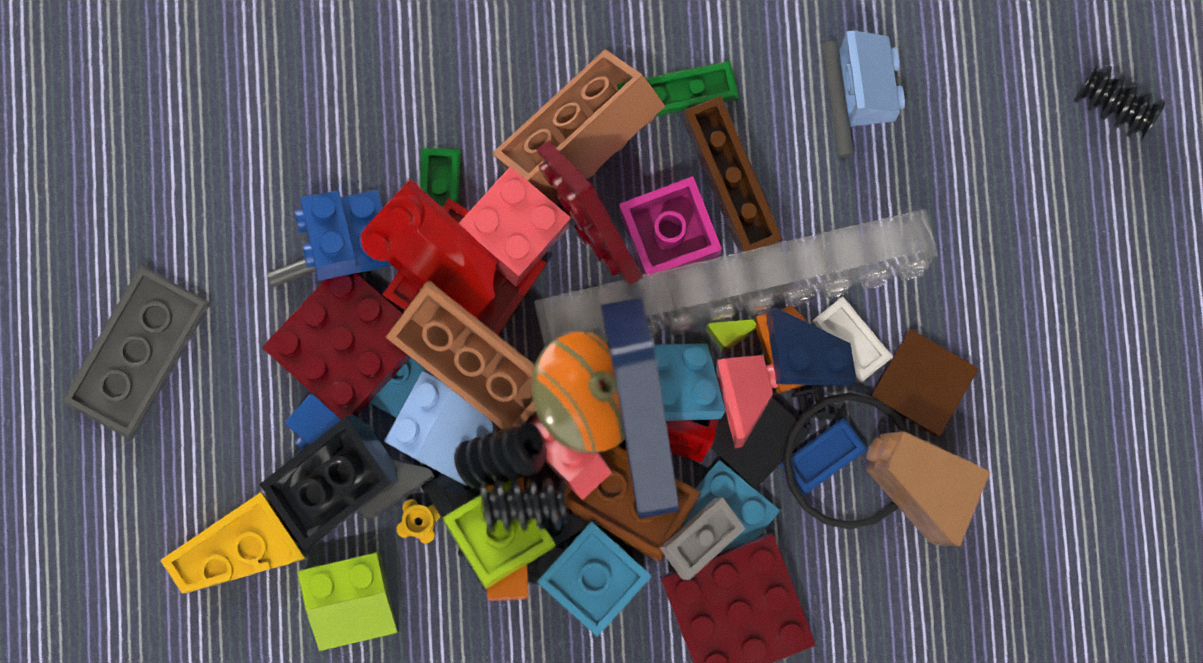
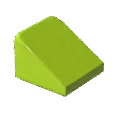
M753 319L709 323L706 326V331L722 352H727L753 333L756 323Z

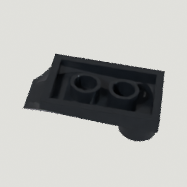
M352 414L344 417L259 485L295 542L299 543L303 550H306L380 494L390 490L398 481L397 468L374 432L366 423Z

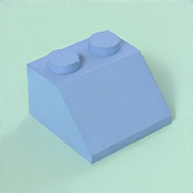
M859 31L846 32L839 53L850 127L896 121L900 109L905 107L902 85L896 86L894 71H899L897 48L890 47L889 36Z
M422 371L384 442L467 486L458 475L455 467L454 454L457 446L466 440L470 441L476 437H482L490 433L494 434L498 426L442 381Z

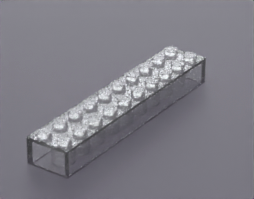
M924 209L643 275V278L630 286L625 280L534 302L544 348L556 338L571 332H590L606 338L601 304L640 297L653 340L656 338L655 334L660 331L670 329L672 335L694 330V324L707 320H709V323L728 322L733 320L732 316L736 313L747 311L749 317L768 313L771 306L783 302L786 303V307L800 306L810 302L809 298L813 295L824 293L825 299L847 294L848 288L862 284L863 290L885 285V280L893 276L900 275L901 281L918 278L924 275L923 271L929 269L930 264L938 256L927 211Z

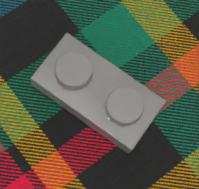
M717 497L666 541L660 549L682 580H690L743 532L745 527L725 499Z

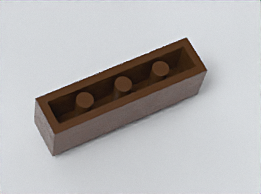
M718 96L684 110L683 123L742 261L746 262L778 249L783 240L722 97Z

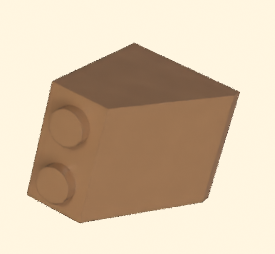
M906 432L881 434L880 438L876 437L867 452L866 459L870 460L866 471L928 542L934 545L960 547L991 471Z

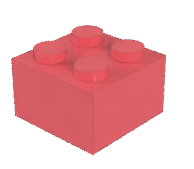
M510 166L459 224L499 260L495 269L513 285L517 286L568 229L571 217Z

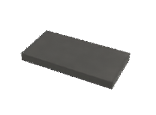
M140 265L61 402L132 441L208 310L210 303Z

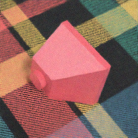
M763 355L717 360L716 376L734 448L743 447L772 399V388L778 387L773 364L766 365Z

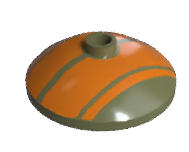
M571 332L550 342L540 353L532 374V397L540 421L555 440L573 451L599 453L617 446L625 439L607 339L590 332ZM599 382L601 383V385H602V387H603V391L601 390V388H600V386H599Z

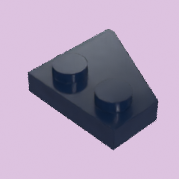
M771 308L766 317L776 384L851 386L855 382L856 373L851 343L778 308Z

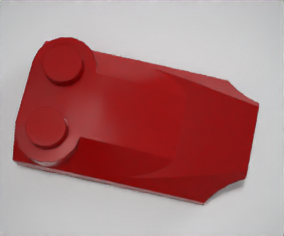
M412 179L393 196L359 235L362 248L368 256L374 260H387L420 290L428 281L431 282L473 317H476L495 297L494 273L499 260Z

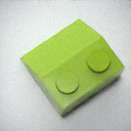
M373 553L297 571L306 613L319 651L398 633L380 554Z

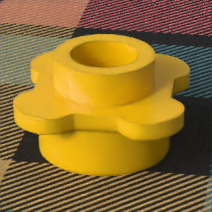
M413 499L407 500L402 506L404 511L402 522L396 527L398 535L402 538L409 536L419 538L424 544L432 542L435 538V533L433 532L435 522L440 519L438 511L434 505L426 507L418 505L417 501ZM416 518L422 519L421 525L415 524Z

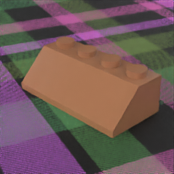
M605 49L492 154L506 170L511 166L558 206L559 203L555 196L559 193L554 185L550 186L538 168L543 163L536 150L538 147L550 141L588 179L615 152L620 151L627 141L642 127L652 122L655 115L665 105L641 73ZM627 82V83L618 91L617 84Z
M428 281L386 338L502 430L525 423L536 410L532 397V374L535 365Z

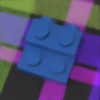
M339 190L300 198L301 209L294 210L299 233H307L309 244L302 245L307 268H315L318 281L392 266L387 260H374L368 256L362 248L361 237L359 236L382 210L378 190L340 197Z

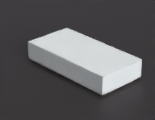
M843 296L811 322L814 326L851 343L855 373L861 383L893 358Z

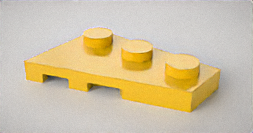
M260 492L160 561L181 593L186 594L307 558L265 495Z

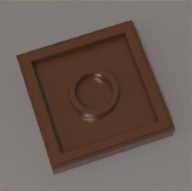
M910 329L870 397L877 398L898 415L939 438L979 368Z

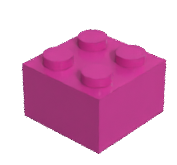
M693 176L619 204V216L646 285L720 257L722 248Z

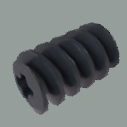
M1108 64L1099 71L1096 66L1075 96L1074 102L1079 103L1086 97L1090 98L1087 107L1089 112L1101 105L1103 107L1100 116L1101 120H1105L1112 114L1116 115L1113 127L1118 129L1123 124L1128 123L1126 136L1130 138L1140 131L1142 132L1141 142L1162 113L1165 101L1159 99L1150 105L1152 93L1149 90L1137 97L1136 94L1139 86L1137 82L1134 81L1124 88L1126 76L1123 73H1120L1111 80V65Z
M526 422L519 426L507 428V430L503 429L494 434L490 433L470 441L461 442L454 454L455 467L465 484L473 489L480 490L482 481L485 482L486 487L494 486L496 480L505 483L513 479L538 473L546 459V445L540 430L534 424Z
M564 477L561 478L558 489L554 488L550 478H545L542 490H538L534 479H529L525 491L521 490L517 479L512 480L509 492H505L500 480H496L492 492L488 491L484 481L481 482L483 522L485 521L490 533L496 531L499 521H502L506 532H511L515 520L519 521L523 531H528L532 519H535L539 531H543L548 518H551L556 530L561 529L564 518H566Z

